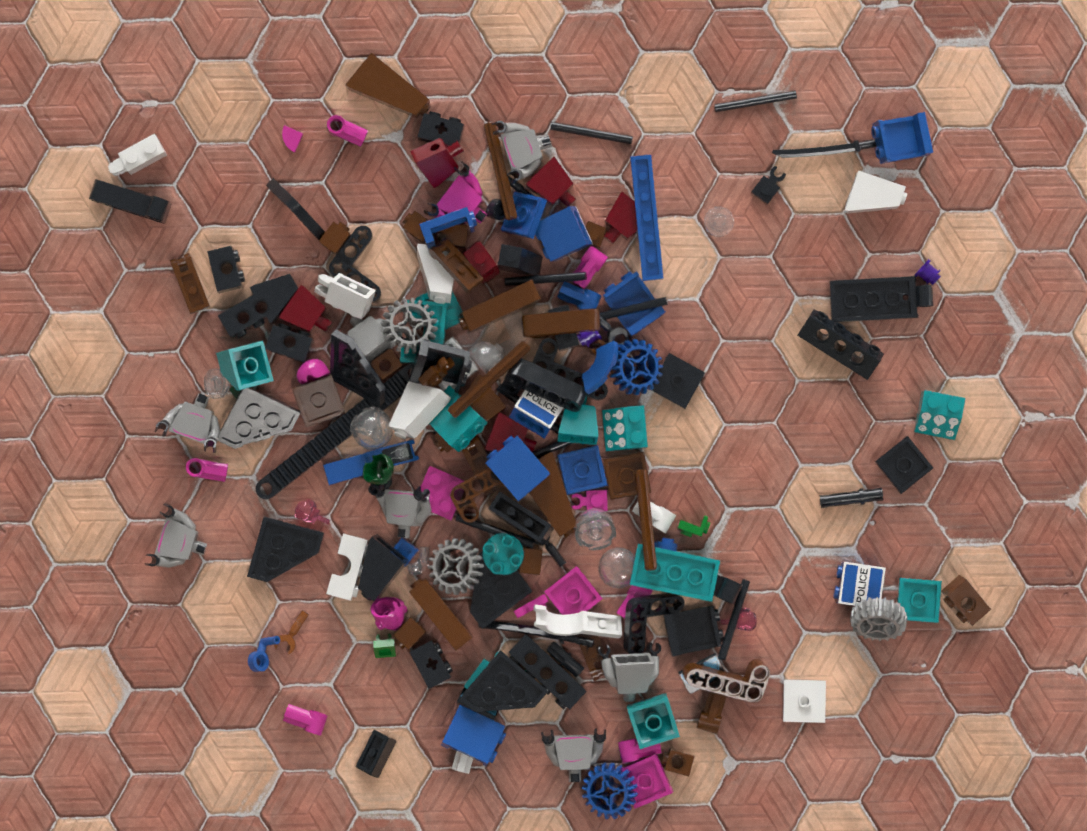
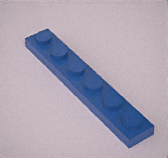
M651 155L630 156L642 281L663 280Z

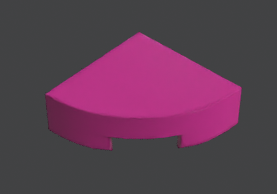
M284 125L282 130L283 141L293 153L296 152L303 133Z

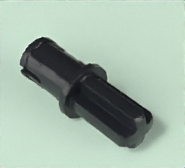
M552 642L548 646L547 652L560 662V666L563 665L575 677L581 674L585 667L578 663L571 656V653L568 654L556 642Z

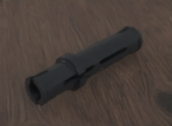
M882 487L869 490L860 488L859 491L819 495L821 508L858 503L865 505L866 502L884 500Z

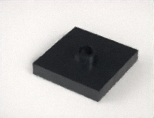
M669 353L662 364L664 367L659 370L663 375L661 377L656 376L659 383H653L654 389L651 391L686 409L705 372Z
M908 436L875 461L900 494L933 469L932 465Z

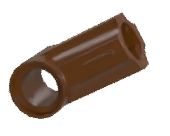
M709 691L704 710L701 711L699 716L698 729L714 734L718 733L722 720L721 713L727 696Z

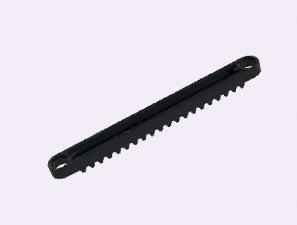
M413 363L408 364L383 383L385 386V402L380 407L365 398L361 400V402L262 478L256 485L257 495L265 500L276 496L401 398L408 381H410L408 371L412 368ZM264 483H269L272 486V492L269 495L261 493L260 488Z

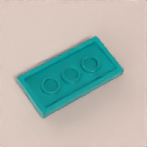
M637 545L630 585L712 602L720 560L655 547L657 568L653 571H646L643 545Z

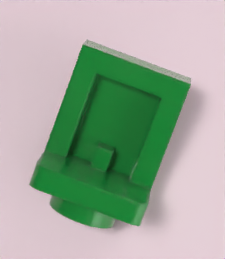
M704 515L700 527L680 520L677 528L681 530L680 534L692 538L694 534L701 537L703 533L707 534L711 522H708V517Z

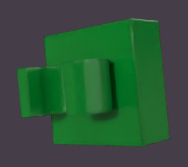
M388 633L387 640H380V635L377 634L376 641H373L375 658L396 657L395 642L392 639V635Z

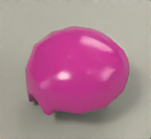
M311 359L299 367L296 378L300 384H304L309 380L327 376L331 372L321 360Z

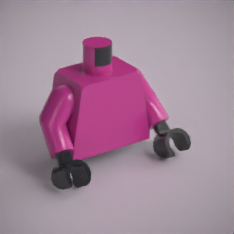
M461 161L464 166L463 169L459 171L456 167L454 168L460 175L437 205L427 203L431 205L432 210L431 212L424 210V213L437 218L467 207L469 212L473 211L476 221L481 224L488 215L479 208L483 202L481 198L483 192L478 179L469 170V166Z

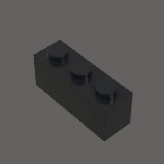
M501 492L498 493L488 508L493 515L541 546L545 544L554 530L551 524Z

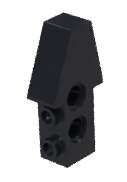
M290 274L251 286L250 289L254 295L218 315L232 339L234 337L239 339L247 334L246 330L251 327L259 328L266 323L264 320L267 318L272 325L277 321L298 290V286ZM259 303H266V312L258 313L256 310ZM242 313L249 315V321L245 324L239 323L238 320Z

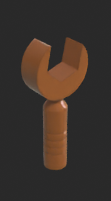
M303 610L290 628L289 634L279 636L280 642L286 641L290 645L288 655L296 647L293 636L298 633L309 615ZM279 644L274 645L275 650H277Z

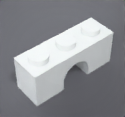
M343 533L338 554L350 559L351 569L343 576L332 574L326 594L352 601L353 597L357 598L359 589L356 584L358 577H361L362 562L366 556L369 540Z

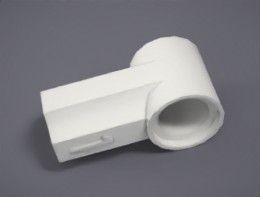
M637 502L632 512L640 517ZM650 502L653 527L666 533L676 515L664 507H659Z
M456 751L452 769L469 774L473 758Z

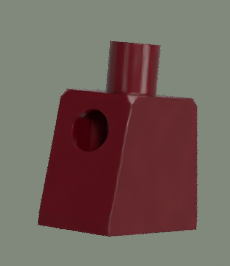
M438 138L410 152L416 165L433 188H436L455 172V167L459 169L455 157L464 152L458 141L447 147L444 141Z
M555 157L549 160L526 183V187L530 191L546 199L547 203L552 206L559 200L566 207L571 206L576 201V198L569 192L574 183Z
M624 192L620 193L605 220V223L611 228L604 235V238L610 243L614 244L620 235L624 239L629 240L638 232L635 201Z
M476 241L461 252L484 278L482 281L483 285L500 274L497 264L480 241Z
M300 285L279 316L281 320L310 333L316 326L326 332L332 324V321L323 316L327 308L303 285Z
M499 412L485 450L493 452L496 449L499 452L504 447L502 443L510 436L513 438L518 436L533 453L537 441L526 438L528 432L526 427Z

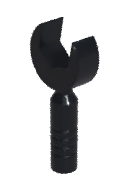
M600 316V327L608 331L607 341L609 343L614 341L616 335L623 334L629 340V335L624 328L620 326L611 328V325Z
M549 536L545 542L546 550L561 567L566 561L555 546L549 542Z

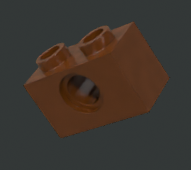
M958 575L941 591L945 596L944 602L951 609L954 607L958 611L956 616L962 623L968 622L973 626L991 610L967 579L961 575ZM967 598V603L961 606L962 600Z

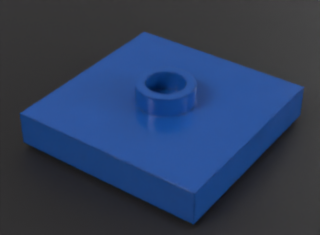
M514 192L513 200L517 218L513 220L504 219L501 231L534 239L547 200L542 197Z
M598 445L557 455L567 495L608 486Z

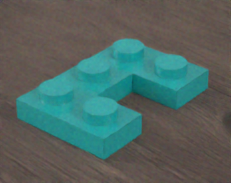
M422 301L421 307L424 308L428 304L427 312L434 311V315L430 318L437 319V323L433 324V326H436L438 330L432 332L436 337L434 340H429L444 345L448 304ZM411 311L414 318H422L419 314ZM402 347L400 362L414 363L416 354L412 353L411 348H409L408 354H404V348Z

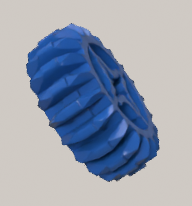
M632 339L631 342L626 340L624 345H618L617 362L615 367L613 366L611 369L613 373L609 375L610 378H616L613 384L619 385L618 390H625L626 394H631L632 392L634 395H639L640 392L646 394L647 389H654L653 383H659L656 376L661 377L663 374L658 372V369L664 366L658 364L662 357L655 356L658 350H652L653 345L651 343L646 344L645 340L638 342L637 339ZM633 350L640 352L634 359L626 356ZM637 376L645 378L639 384L631 382Z
M613 762L610 763L609 767L607 763L601 764V767L597 765L594 767V771L590 770L588 772L589 777H585L583 780L586 785H583L581 789L587 792L582 797L588 798L585 805L591 804L590 812L597 810V817L602 816L603 813L605 819H609L610 816L613 819H617L618 815L623 817L626 815V811L632 810L631 805L636 803L633 797H637L638 793L633 791V789H636L638 786L631 783L635 778L634 776L630 778L627 776L629 774L628 769L622 772V765H619L617 768H615V763ZM602 776V788L595 790L596 781ZM613 777L618 779L621 784H617L614 781ZM608 787H610L609 790L612 789V791L615 792L610 795V793H608L605 790ZM624 792V800L621 805L617 806V795ZM599 798L604 799L607 805L602 803Z

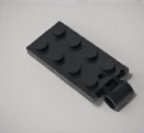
M916 276L829 281L831 320L834 322L919 318L917 307L934 306L932 285L916 286ZM903 295H906L908 300H904Z

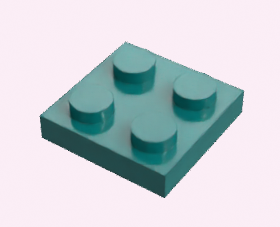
M899 578L897 602L905 608L907 620L939 623L942 581Z

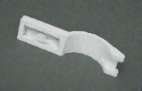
M535 605L533 607V610L536 612L534 626L549 634L560 636L588 634L618 639L622 636L621 616L586 611L570 615H560L548 612L546 606Z

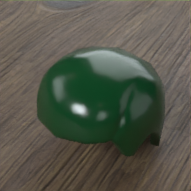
M381 453L373 455V461L365 463L363 466L362 474L367 483L384 485L391 479L394 473L392 459L386 454Z

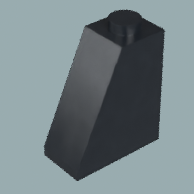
M502 244L498 268L502 271L537 276L540 275L543 257L521 247Z
M378 534L369 539L358 589L362 591V596L369 601L378 600L409 561Z

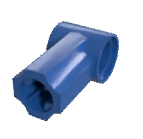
M568 282L563 283L557 296L560 300L577 306L579 310L596 309L602 297L594 291L579 288Z

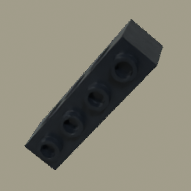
M813 309L797 335L866 380L869 379L884 355L877 346L868 344L860 335L851 333L846 330L844 325L832 321L825 313ZM820 329L826 330L828 334H823ZM838 340L845 342L846 345H840ZM855 352H861L863 357L857 356Z
M527 634L509 651L511 654L509 658L518 666L522 664L527 669L525 672L541 682V685L548 690L547 695L552 693L557 698L555 702L563 710L566 707L570 710L587 692ZM528 653H534L537 656L535 664L529 665L526 663L525 656ZM549 667L552 670V676L549 679H543L540 676L542 668ZM561 681L565 682L568 686L567 691L562 694L558 693L555 689L556 684Z

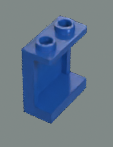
M925 112L909 117L885 121L877 120L872 123L871 134L876 141L875 153L876 157L880 160V164L925 157L933 153Z
M465 207L420 223L427 247L436 246L433 233L464 222L468 223L471 233L475 232L474 226H477V221L473 211L469 212L468 208Z
M631 271L621 277L622 282L615 286L613 283L604 289L605 294L602 296L611 310L655 299L639 277L637 271L633 274ZM660 306L617 318L630 337H633L664 315L666 311Z
M510 436L502 443L504 447L499 452L495 449L486 457L488 459L486 465L519 502L546 479L550 473L518 436L515 438Z
M459 705L441 746L447 749L450 747L482 762L483 766H487L489 762L493 763L498 753L494 751L497 743L502 744L506 733L503 732L505 726Z

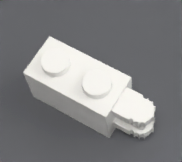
M153 134L118 153L120 158L109 164L108 171L114 176L127 171L132 175L167 156V153L158 137Z
M340 273L334 278L325 274L318 276L320 284L315 286L314 292L324 297L326 303L360 319L370 311L376 290Z

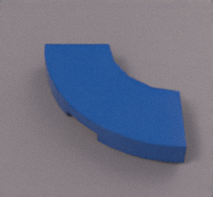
M612 341L596 349V358L593 365L582 374L586 393L594 392L608 379L607 375L612 367H615L618 358L617 342Z

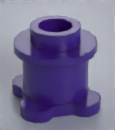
M929 259L914 276L921 277L926 282L925 285L929 283L934 285L941 277L938 274L941 270L935 269L930 264L931 260Z
M598 331L582 332L577 335L582 346L587 345L588 348L595 340L603 341Z

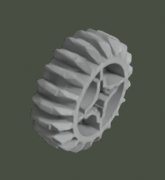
M402 298V305L396 300L394 307L389 305L387 308L389 312H384L383 317L386 319L381 321V325L387 327L382 328L381 332L388 333L384 340H392L389 344L390 347H393L394 344L398 345L396 348L397 352L403 347L404 354H408L409 348H411L413 354H416L421 339L430 341L429 339L434 340L436 337L432 332L438 330L436 326H433V324L437 323V319L430 318L434 315V311L427 312L428 304L424 308L421 307L422 300L414 304V298H411L409 303H407L406 298ZM403 311V321L393 325L394 316ZM411 311L419 314L422 318H414ZM407 321L410 325H413V328L411 330L408 326L405 327ZM425 326L424 336L416 340V330ZM396 333L405 334L409 341L400 338Z
M453 538L452 542L445 540V545L438 544L439 551H432L436 555L435 558H429L433 562V565L428 566V569L433 570L429 574L431 578H435L433 584H439V590L443 591L445 589L447 594L453 592L454 595H459L460 591L464 594L467 593V588L470 590L474 589L472 582L479 583L476 577L483 575L482 572H479V568L484 567L483 564L478 563L483 558L480 555L476 556L479 551L478 548L472 549V543L466 544V540L461 539L459 541L457 538ZM459 549L465 555L456 558L450 552ZM445 560L446 565L445 568L442 570L443 561ZM468 563H469V571H468V573H467V572H466V566H467ZM455 575L462 581L453 584L447 578Z
M868 597V600L862 599L860 603L858 602L855 604V607H852L850 623L853 631L857 632V635L863 636L864 639L871 638L872 641L874 639L879 641L885 639L889 641L890 638L896 639L897 636H901L902 632L905 631L907 616L905 608L900 606L898 602L894 603L893 599L886 600V597L883 599L878 597L872 599Z

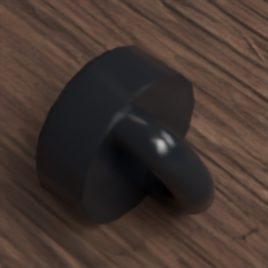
M494 199L488 204L486 208L487 217L495 220H502L505 217L501 199Z

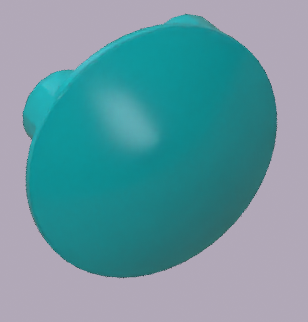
M500 533L489 538L484 544L483 559L492 573L508 575L515 572L521 566L524 559V550L516 537L507 533Z

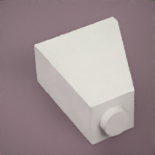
M858 171L844 213L897 209L900 204L904 205L907 193L904 192L906 186Z
M418 244L417 259L429 299L441 304L451 303L454 286L453 277L437 260L431 257L429 254L430 248L427 245ZM446 251L442 252L445 256L449 254Z
M408 381L388 426L400 438L406 439V437H411L415 439L450 402L451 398L441 389L422 386L421 384Z

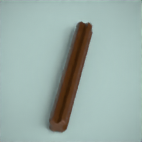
M488 122L484 124V130L505 219L513 220L517 218L509 179L506 175L507 170L498 134H493L494 131H497L496 125H492L494 122Z
M521 341L448 408V412L454 418H457L531 350L530 346L525 341Z
M641 469L636 470L635 476L644 563L646 571L656 570L657 563L647 471Z

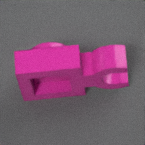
M607 490L586 491V497H582L580 494L572 495V498H579L580 504L572 506V509L578 510L583 506H587V512L608 511Z
M543 594L514 610V613L519 618L532 611L535 605L546 606L545 603L548 602V599Z

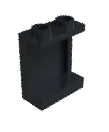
M421 339L409 382L418 384L420 375H423L431 366H436L442 357H445L446 360L451 357L455 365L447 370L448 374L442 379L443 381L454 383V392L459 393L460 387H464L466 384L467 374L465 373H470L471 370L470 352Z
M713 605L663 615L672 657L721 647L724 636L722 629L718 630L717 621H720L718 609H714Z

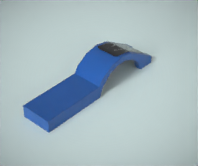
M414 440L401 442L325 464L323 466L328 483L333 485L363 476L364 464L371 463L373 461L372 456L381 453L389 456L394 466L417 461L419 456H415L412 444H415Z

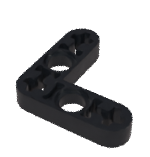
M272 178L266 186L320 240L325 231L296 199Z
M361 225L354 230L331 261L329 271L333 277H336L339 273L342 274L341 272L334 273L335 269L333 266L335 264L340 265V263L343 264L342 269L348 272V269H351L352 271L347 274V277L350 278L353 275H358L361 278V284L367 281L368 284L366 286L372 289L376 288L375 293L377 296L372 301L374 303L381 297L380 288L352 267L373 238L371 229ZM366 230L368 231V239L366 240L363 238L360 241L359 244L363 245L360 249L357 244L351 241L355 239V241L357 242V240L360 237L358 232H364ZM349 246H353L357 250L356 255L352 258L345 255V250Z
M661 593L630 599L626 605L623 644L625 651L628 654L643 653L647 617L680 612L685 605L683 597L671 593ZM655 601H659L658 608L652 610V604ZM635 623H639V628L634 632L631 631L632 626Z

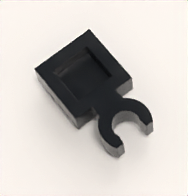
M776 166L771 169L770 178L768 179L763 176L751 191L754 196L766 205H768L780 189L776 183L783 181L786 176L783 173L781 177H776L774 175L777 169Z

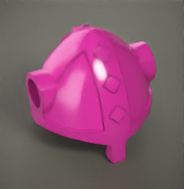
M395 597L380 598L374 601L370 608L376 620L375 624L380 630L384 628L393 631L400 629L404 616L408 612L404 602Z

